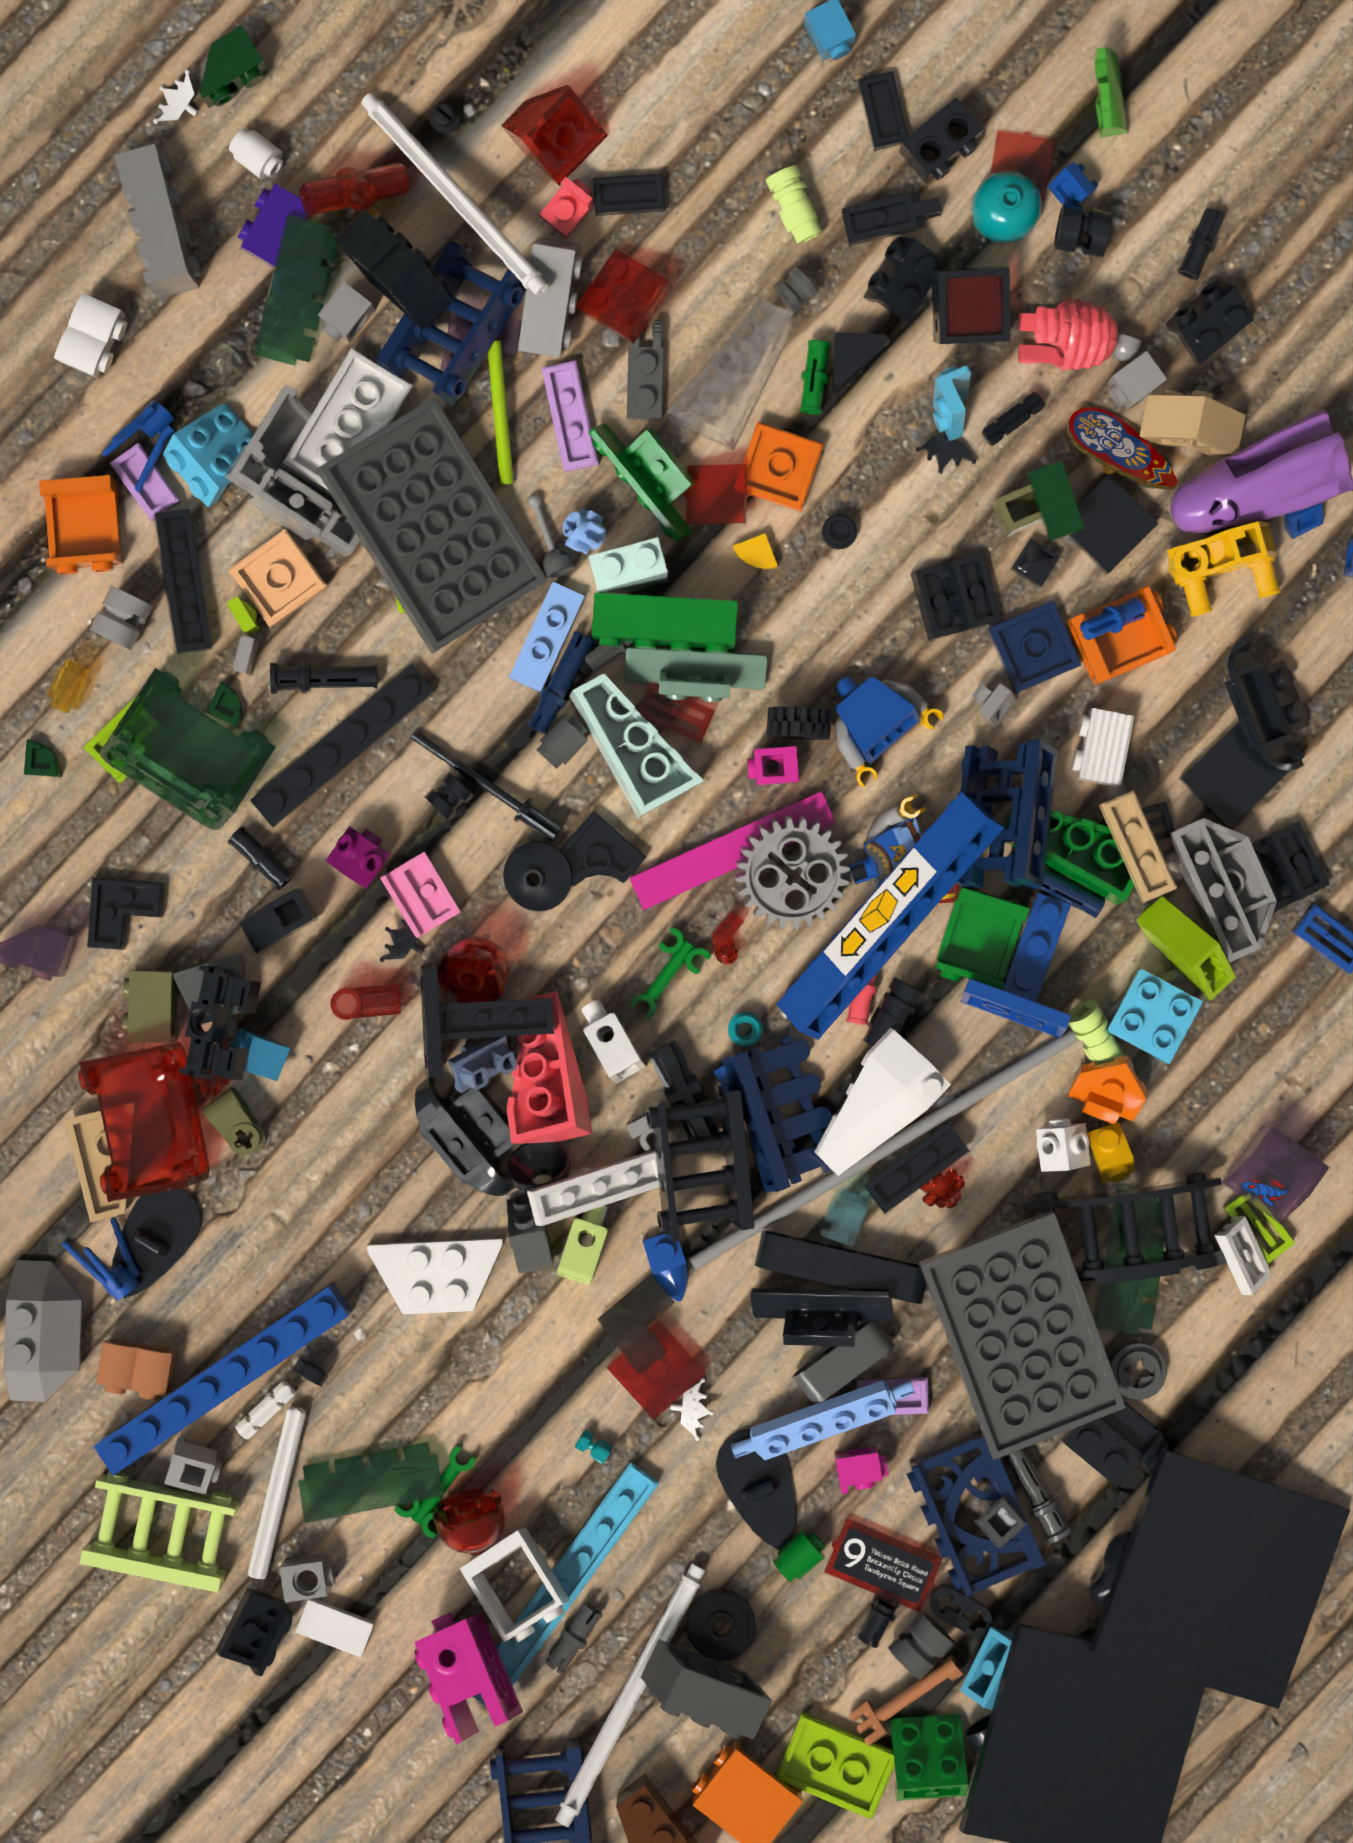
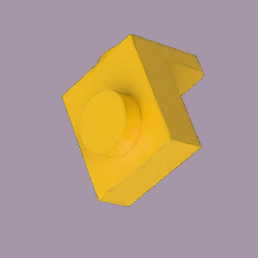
M1119 1122L1115 1123V1125L1111 1124L1087 1132L1089 1147L1098 1167L1099 1178L1102 1183L1108 1181L1120 1182L1135 1172L1134 1157Z

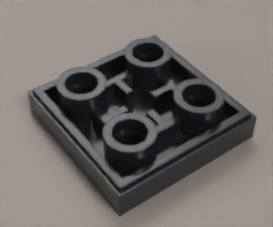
M1108 474L1077 505L1085 529L1068 536L1106 574H1109L1159 523Z

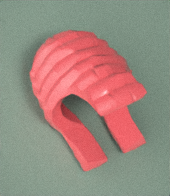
M1067 298L1055 309L1037 307L1036 313H1019V331L1034 332L1036 343H1046L1060 347L1020 344L1018 348V363L1020 364L1051 363L1062 371L1069 369L1078 370L1080 368L1089 369L1092 366H1100L1103 361L1110 358L1116 349L1118 326L1115 319L1101 305L1095 306L1091 301L1083 302L1080 299L1073 300Z

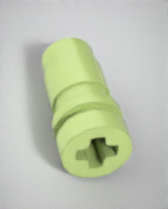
M793 165L774 173L765 181L770 192L775 193L772 196L774 202H779L782 211L779 214L787 232H792L796 243L802 244L819 236L823 231L819 225L818 217L810 198L805 193L807 186L804 181H800L802 178L801 172L797 165Z
M1084 1001L1068 1012L1071 1015L1069 1026L1074 1031L1077 1039L1084 1042V1047L1082 1048L1091 1063L1105 1064L1114 1062L1116 1057L1125 1056L1115 1036L1107 1031L1108 1020L1103 1015L1096 1001Z

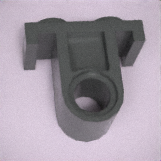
M521 1194L515 1198L507 1199L508 1237L519 1274L554 1267L547 1225L536 1226L528 1194Z

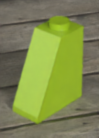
M1163 896L1155 903L1147 906L1141 916L1136 919L1145 937L1210 1001L1236 978L1219 943Z

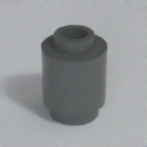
M573 716L568 721L561 717L540 740L542 744L536 750L557 769L562 763L566 765L588 741L583 736L588 730Z

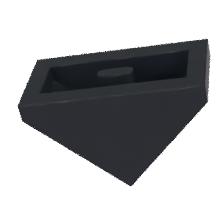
M836 332L833 344L832 390L837 394L888 347L890 338L886 334Z

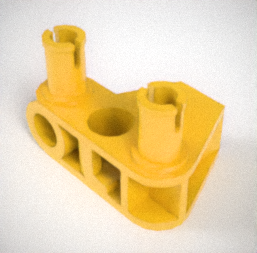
M1258 521L1228 529L1206 539L1167 550L1169 559L1168 571L1174 578L1175 584L1179 585L1180 588L1184 587L1191 617L1213 611L1204 583L1207 577L1244 567L1252 569L1259 599L1281 593L1272 564L1278 555L1269 522ZM1240 540H1242L1244 551L1246 554V556L1242 558L1240 557L1237 546V542H1239ZM1184 555H1188L1195 561V566L1192 567L1193 571L1191 572L1181 565Z

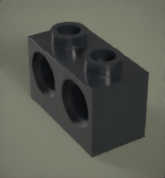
M955 97L901 143L899 152L925 184L934 177L939 181L953 169L954 166L951 163L960 155L967 158L981 145L978 140L982 135L983 128L958 98ZM954 125L960 126L964 129L966 136L961 139H955L949 135L948 128ZM925 148H932L938 153L939 158L932 162L926 161L922 158L920 152Z

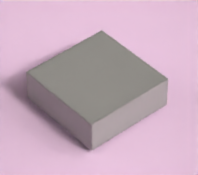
M243 635L240 637L233 665L235 671L251 676L259 646L258 640Z

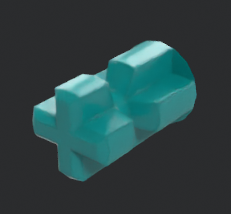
M588 1430L583 1431L575 1444V1448L581 1452L590 1449V1457L600 1464L605 1462L613 1449L612 1445L602 1439L595 1443L593 1441V1433Z

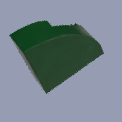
M221 681L206 713L240 728L243 717L240 698L228 684Z
M26 739L24 774L61 778L60 763L52 750L40 742Z

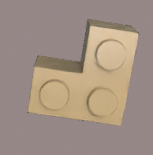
M1164 390L1162 395L1147 396L1139 437L1159 446H1187L1208 456H1229L1239 450L1246 415L1232 409L1233 404L1230 402L1213 400V394L1208 392L1192 391L1191 396H1184L1181 392Z

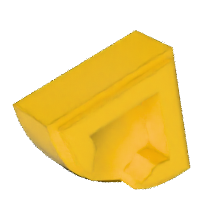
M766 534L732 546L737 557L749 566L762 570L778 567Z

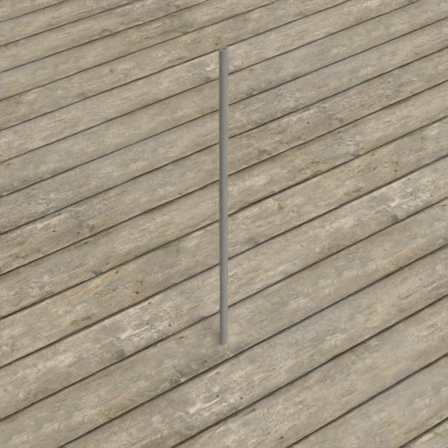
M1174 967L1158 978L1173 985L1185 978V976ZM1122 999L1102 1010L1108 1023L1111 1022ZM1072 1029L1067 1031L1060 1038H1055L893 1135L839 1176L832 1172L754 1219L755 1228L740 1230L738 1228L689 1258L696 1270L1080 1040L1077 1039Z

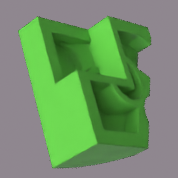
M1107 47L1097 48L1093 59L1098 87L1095 106L1100 138L1127 134L1118 55Z

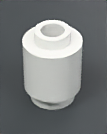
M241 129L230 143L229 151L234 154V159L261 180L267 177L273 178L283 165V160H281L282 151L255 130Z

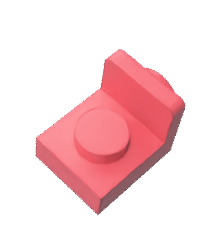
M565 177L561 181V188L539 213V216L564 238L568 239L592 210L593 199L590 197L592 192L580 180L575 179L572 182Z

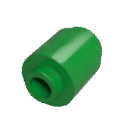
M802 1530L777 1552L778 1557L773 1560V1563L780 1573L792 1583L796 1578L801 1580L825 1559L822 1551L826 1546L813 1531L807 1534Z

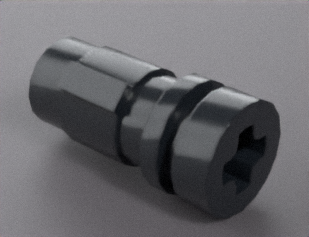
M894 977L889 985L891 991L890 993L885 992L883 998L886 1000L881 1008L878 1007L868 1023L869 1030L863 1041L874 1046L890 1028L900 1034L910 1013L914 1014L916 1010L914 1007L915 1003L919 1004L924 996L922 991Z

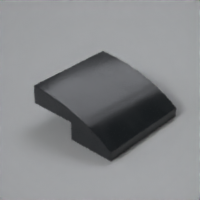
M984 553L951 560L948 563L915 570L910 573L928 641L1002 621Z
M1300 822L1291 824L1252 843L1277 900L1274 912L1330 885Z

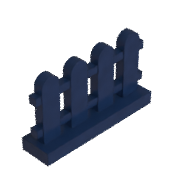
M790 1036L779 1039L781 1046L761 1053L759 1047L749 1049V1057L747 1052H741L722 1058L730 1084L741 1090L744 1128L765 1192H779L791 1187L790 1182L791 1184H796L802 1181L800 1174L821 1167L822 1172L831 1171L815 1153V1150L823 1137L821 1129L828 1127L832 1114L825 1107H813L810 1096L820 1090L821 1081L815 1074L803 1075L799 1062L809 1057L810 1047L803 1040L792 1041ZM788 1066L792 1079L771 1086L767 1073ZM799 1100L803 1112L782 1120L778 1107ZM810 1133L814 1146L793 1153L789 1141Z

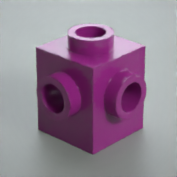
M349 826L343 836L338 839L336 846L325 861L343 875L367 889L376 874L382 869L390 853L379 846L382 839L365 828L360 833Z

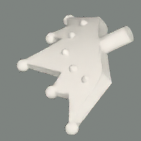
M189 69L185 70L186 77L184 82L175 79L174 82L177 84L178 90L165 89L164 86H160L159 89L163 91L168 105L159 104V108L162 109L164 114L158 119H153L155 124L158 121L179 120L185 110L193 116H196L198 110L189 105L195 95L189 77Z
M701 1378L699 1383L684 1392L682 1405L671 1403V1410L682 1411L681 1424L695 1436L696 1441L700 1440V1436H697L696 1428H704L705 1426L698 1419L708 1414L714 1415L713 1410H709L699 1401L702 1398H707V1394H702L699 1391L701 1384L705 1382V1378Z

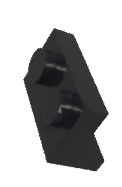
M897 237L886 249L885 259L880 268L869 279L868 289L864 294V298L869 302L881 304L902 321L911 322L932 285V270L941 269L945 261L916 238Z
M1218 280L1205 286L1200 295L1190 304L1179 308L1174 313L1173 318L1165 325L1169 331L1179 336L1193 361L1202 364L1250 324L1254 318L1236 287Z
M247 1587L216 1648V1652L220 1657L250 1666L255 1675L262 1676L266 1667L273 1663L276 1656V1648L282 1636L286 1635L290 1630L293 1615L284 1600Z

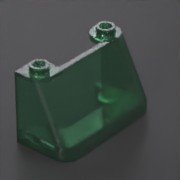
M155 668L100 750V755L110 766L207 828L220 830L235 813L276 746L271 744L269 739L261 732L255 730L251 732L244 731L238 736L180 698L182 689L179 686V680L174 675L166 671L161 672Z

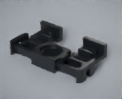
M201 965L198 970H202L204 973L198 1002L192 1001L185 1034V1036L191 1037L185 1068H179V1072L185 1075H193L197 1078L212 1079L214 1076H219L231 1080H243L248 1049L230 1046V1050L223 1049L221 1042L227 1011L231 1005L238 1006L237 1011L256 1013L261 982L233 977L234 972L231 970ZM208 1012L212 1017V1025L205 1032L201 1026V1019Z

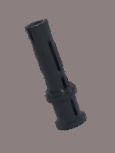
M276 662L270 663L271 694H277L278 691L300 690L302 694H307L311 692V688H378L377 665L311 667L307 662H301L299 666H278Z

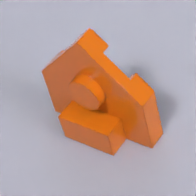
M1126 1055L1116 1057L1114 1062L1100 1065L1093 1062L1082 1065L1069 1087L1068 1096L1084 1102L1083 1113L1115 1125L1119 1117L1134 1121L1146 1101L1148 1090L1143 1081L1138 1079L1133 1070L1134 1065L1130 1057Z

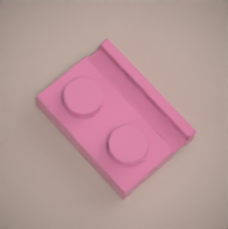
M425 852L380 878L416 939L461 913Z

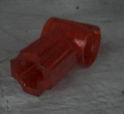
M399 984L340 989L331 998V1011L342 1020L401 1014ZM342 994L354 996L357 1002L354 1012L347 1014L340 1011L337 1002Z

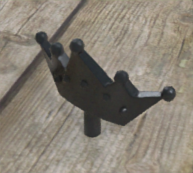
M946 433L944 438L933 436L923 446L916 448L917 452L921 450L927 451V460L929 461L932 460V456H936L939 468L938 474L943 473L942 469L951 459L954 460L956 467H959V462L962 458L971 461L972 464L976 463V459L972 458L965 444L960 441H949Z
M404 919L401 920V924L404 925L405 929L385 928V931L389 932L394 945L385 944L384 947L390 951V954L385 958L381 957L380 962L391 959H404L411 949L420 955L423 953L424 949L415 943L417 939Z

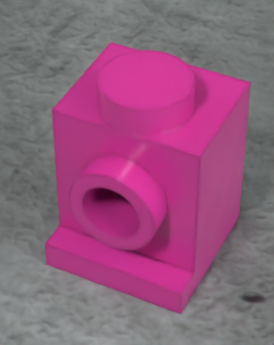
M796 746L754 749V758H747L748 778L755 779L756 786L794 784L799 782ZM768 761L778 763L779 770L777 773L770 774L766 771L765 765Z
M876 1446L834 1453L842 1494L849 1493L848 1486L854 1485L855 1489L858 1490L868 1489L876 1486V1481H882V1477L889 1476L885 1455H878Z

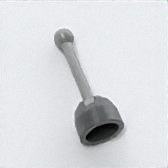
M536 494L531 495L528 498V504L531 508H534L549 550L543 560L547 578L560 577L571 572L574 567L566 552L555 549L540 507L542 504L541 497Z

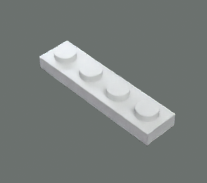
M655 1150L645 1152L527 1191L536 1226H544L658 1188Z

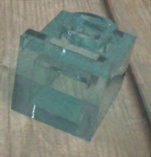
M843 1189L841 1195L839 1194L837 1202L830 1201L824 1218L825 1221L829 1222L828 1227L821 1225L819 1234L854 1247L868 1206L861 1202L863 1196Z

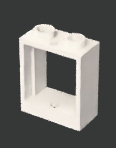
M526 1527L515 1531L460 1568L504 1642L515 1638L517 1643L535 1632L532 1625L543 1618L546 1623L551 1622L565 1612L562 1605L570 1601ZM522 1547L554 1600L514 1625L483 1572Z

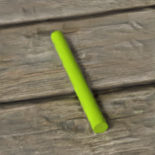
M494 341L487 353L500 485L513 484L501 341Z

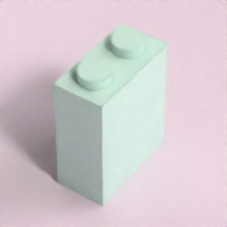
M658 537L588 556L598 593L626 594L668 582L667 569Z

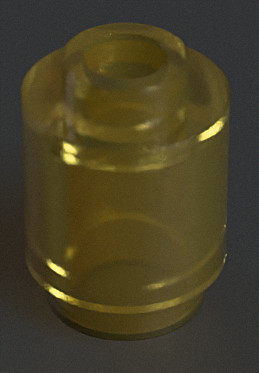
M65 659L63 666H58L45 697L51 700L49 706L66 714H69L71 709L78 711L92 681L89 678L92 670L74 661Z

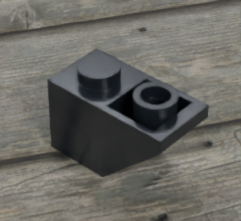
M296 888L265 905L239 924L255 953L258 954L319 919L302 889Z

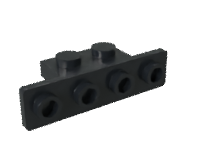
M753 1288L750 1293L752 1311L755 1318L785 1319L783 1329L784 1345L855 1347L858 1321L891 1322L894 1316L892 1294L890 1292Z

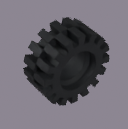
M792 706L768 707L766 736L797 740H829L832 711Z

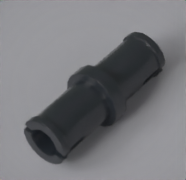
M240 827L229 838L228 843L250 862L249 867L253 871L259 870L278 890L284 888L293 878L294 873L290 872L272 855L273 850L269 846L264 847L246 831L245 827Z

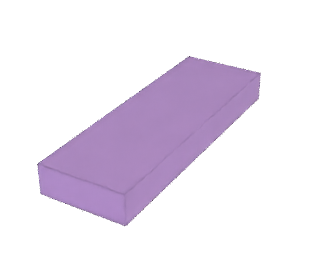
M576 360L543 367L542 372L564 473L598 466L593 438L589 434L591 428Z

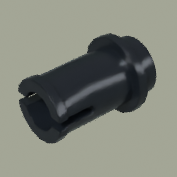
M877 1599L875 1604L872 1603L870 1605L871 1613L863 1629L858 1634L860 1641L868 1646L871 1641V1647L878 1648L879 1642L890 1621L893 1622L896 1619L894 1615L896 1608L881 1599Z

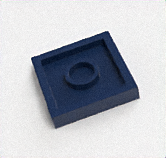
M1054 601L988 629L1015 694L1081 666Z

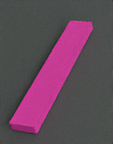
M822 791L629 878L643 910L739 868L735 861L746 859L740 847L746 846L751 848L752 843L748 835L751 834L759 838L761 836L760 824L767 830L772 829V818H775L781 826L784 825L786 815L791 817L793 824H797L798 819L802 815L805 817L808 827L815 819L818 820L820 823L819 831L836 824ZM789 841L783 847L790 845L796 841Z

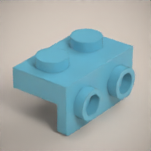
M957 366L950 367L942 371L935 378L933 398L935 412H933V419L939 432L945 431L949 441L963 436L966 410L962 400L966 399L969 393L971 377L969 366L962 368Z

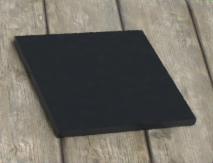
M1161 1447L1089 1649L1093 1653L1279 1709L1350 1510L1344 1506Z
M1017 1623L959 1830L963 1834L1008 1843H1161L1205 1687L1093 1653L1089 1649L1092 1642L1090 1638Z

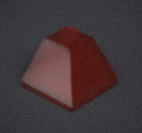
M568 85L525 100L501 125L519 149L559 186L561 181L565 177L568 178L608 136Z

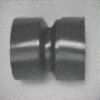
M921 1611L909 1624L910 1632L908 1634L900 1633L888 1646L893 1656L919 1680H922L935 1666L933 1661L935 1657L942 1658L955 1645L951 1636L924 1611Z

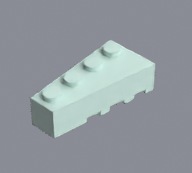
M604 673L571 692L570 698L637 818L695 788L704 781L684 762L680 754L674 748L672 749L658 734L654 726L646 721L635 709V706Z

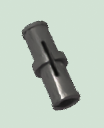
M587 1602L583 1603L582 1608L570 1626L563 1628L560 1633L562 1638L545 1660V1663L551 1669L555 1670L557 1667V1672L560 1674L565 1673L566 1668L578 1650L584 1649L587 1644L586 1638L598 1620L603 1616L596 1607L593 1606L591 1609V1604Z

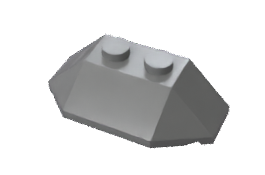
M1205 818L1170 832L1178 866L1210 936L1221 946L1228 962L1230 963L1261 949L1277 900L1249 837Z
M17 1259L15 1261L6 1299L3 1368L11 1401L46 1402L80 1370L83 1298L58 1270L53 1261Z

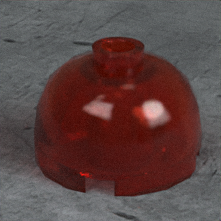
M478 936L465 937L451 944L437 967L438 981L446 993L450 989L452 993L458 996L456 1001L460 1003L495 1001L497 998L502 997L508 985L510 965L505 952L496 943Z
M482 1488L461 1491L443 1500L445 1507L439 1512L437 1507L435 1508L433 1519L440 1539L451 1550L464 1554L480 1555L487 1551L501 1537L505 1527V1510L501 1495L497 1491L491 1489L492 1495L483 1494Z

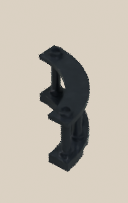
M1206 1172L1186 1174L1185 1180L1180 1182L1119 1192L1058 1197L1057 1191L1042 1192L1036 1194L1037 1200L1023 1203V1210H1042V1213L1052 1210L1055 1215L1058 1208L1079 1207L1086 1261L1082 1262L1083 1266H1074L1079 1281L1095 1280L1096 1284L1133 1281L1180 1274V1269L1196 1266V1270H1201L1227 1263L1221 1248H1216L1215 1243L1211 1242L1205 1197L1206 1188L1222 1185L1221 1178H1207ZM1190 1192L1197 1244L1194 1245V1250L1184 1252V1249H1180L1173 1195ZM1159 1197L1166 1251L1162 1252L1163 1257L1145 1259V1255H1141L1134 1201ZM1120 1203L1126 1256L1123 1257L1124 1262L1104 1264V1260L1100 1259L1093 1205Z

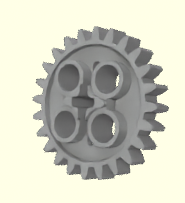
M786 815L784 825L781 826L775 818H772V829L767 830L760 824L761 836L759 838L751 834L748 835L752 843L751 848L746 846L740 847L746 859H738L735 863L737 867L744 871L734 875L736 881L744 882L745 884L741 885L737 890L740 895L750 894L743 901L745 906L748 908L756 905L753 911L756 918L766 913L765 922L767 925L770 926L777 918L781 929H784L787 922L791 921L795 930H798L800 920L805 919L811 927L813 926L812 916L817 915L822 920H825L826 917L823 909L827 907L835 911L837 908L832 899L834 897L844 899L845 897L838 887L849 885L847 878L841 876V874L850 871V867L846 863H840V861L847 857V853L845 850H836L841 844L838 837L829 840L832 834L830 828L826 827L819 832L820 823L816 819L808 827L806 819L802 815L798 819L797 824H793L791 817ZM796 841L799 843V849L795 854L784 855L782 853V848L787 842ZM770 852L775 853L792 870L797 869L801 877L813 885L816 891L814 893L810 892L794 876H787L783 867L770 859L768 854ZM823 863L825 871L822 875L818 877L808 875L812 865ZM765 868H774L776 870V875L771 881L762 882L759 880V874ZM790 891H802V897L797 903L785 902L786 895Z

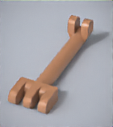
M950 1655L940 1662L939 1667L928 1673L922 1680H918L875 1710L871 1702H866L851 1712L849 1717L853 1722L865 1715L867 1720L856 1728L860 1734L871 1727L875 1732L869 1734L864 1739L866 1745L869 1746L889 1733L883 1723L945 1679L949 1678L951 1681H954L962 1676L964 1672L957 1665L954 1656Z

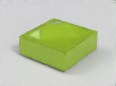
M239 596L227 602L228 608L244 633L251 636L261 630L256 622L257 611L253 605L243 601Z

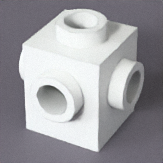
M1070 1118L1049 1120V1127L1036 1129L1041 1172L1069 1171L1091 1165L1089 1139L1085 1123L1071 1124Z

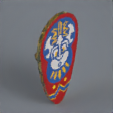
M1095 407L1081 408L1072 413L1067 423L1069 438L1083 454L1100 463L1106 474L1117 472L1129 479L1153 488L1168 491L1175 489L1178 480L1167 461L1147 440L1139 437L1140 434L1121 418L1107 410Z

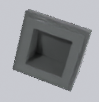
M1004 1497L1000 1498L974 1520L997 1548L1004 1546L1027 1525Z

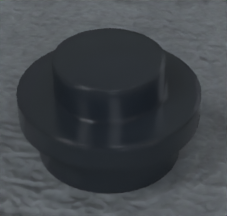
M844 514L830 516L822 527L824 542L836 550L848 548L853 544L857 536L855 522Z

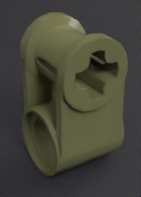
M230 1087L203 1108L207 1119L220 1132L235 1153L249 1155L260 1151L264 1147L266 1132L250 1111L244 1098L235 1088ZM252 1132L254 1137L250 1140L251 1144L244 1145L241 1141L245 1137L244 1133Z

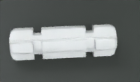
M282 1381L274 1388L273 1394L269 1393L250 1411L249 1417L245 1416L236 1425V1430L246 1440L250 1439L259 1430V1426L262 1427L283 1407V1403L286 1404L294 1397L296 1391L288 1382Z

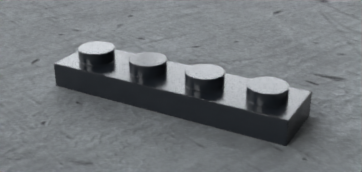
M190 509L154 513L153 517L175 654L211 650L212 644Z

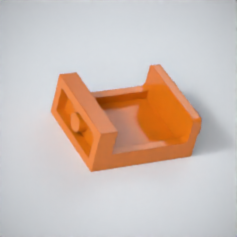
M103 475L39 481L40 495L45 498L49 558L46 559L47 567L57 570L58 575L77 574L78 568L92 567L93 572L113 571V565L123 564L117 482L113 477Z
M1149 585L1087 613L1077 615L1066 622L1093 686L1176 651L1174 645L1178 642L1176 632L1170 623L1165 624L1160 612L1164 610L1162 600L1157 591H1151ZM1134 597L1139 598L1143 602L1146 612L1143 613L1145 615L1143 619L1125 625L1118 633L1109 631L1091 640L1083 637V632L1080 630L1081 623L1102 614L1105 607L1111 605L1118 606Z
M735 1740L730 1747L724 1745L713 1760L715 1766L708 1775L702 1773L691 1788V1791L694 1792L692 1795V1805L740 1843H771L803 1803L802 1791L783 1783L741 1749V1744Z

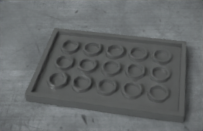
M435 397L316 469L431 654L547 581L546 576Z
M1052 1210L919 1262L993 1460L1126 1408L1059 1223Z

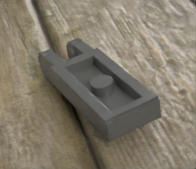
M632 319L631 347H628L627 419L662 420L664 348H661L662 320H654L652 325L653 347H639L641 324L640 320Z

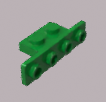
M606 423L593 427L589 434L594 439L593 444L602 455L607 456L616 466L615 471L619 478L625 483H629L637 492L640 504L645 509L652 511L658 518L662 531L677 542L692 534L693 530L672 504L696 482L653 428L647 429L626 448Z

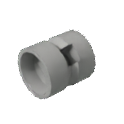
M111 586L103 601L106 609L104 612L97 613L89 630L132 650L140 634L137 626L138 624H145L153 606Z

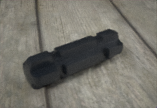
M1032 392L1024 398L1023 403H1017L997 418L996 423L992 422L982 430V435L986 442L991 446L995 445L1003 439L1004 434L1009 435L1029 420L1031 414L1035 415L1045 407L1043 398L1037 392Z

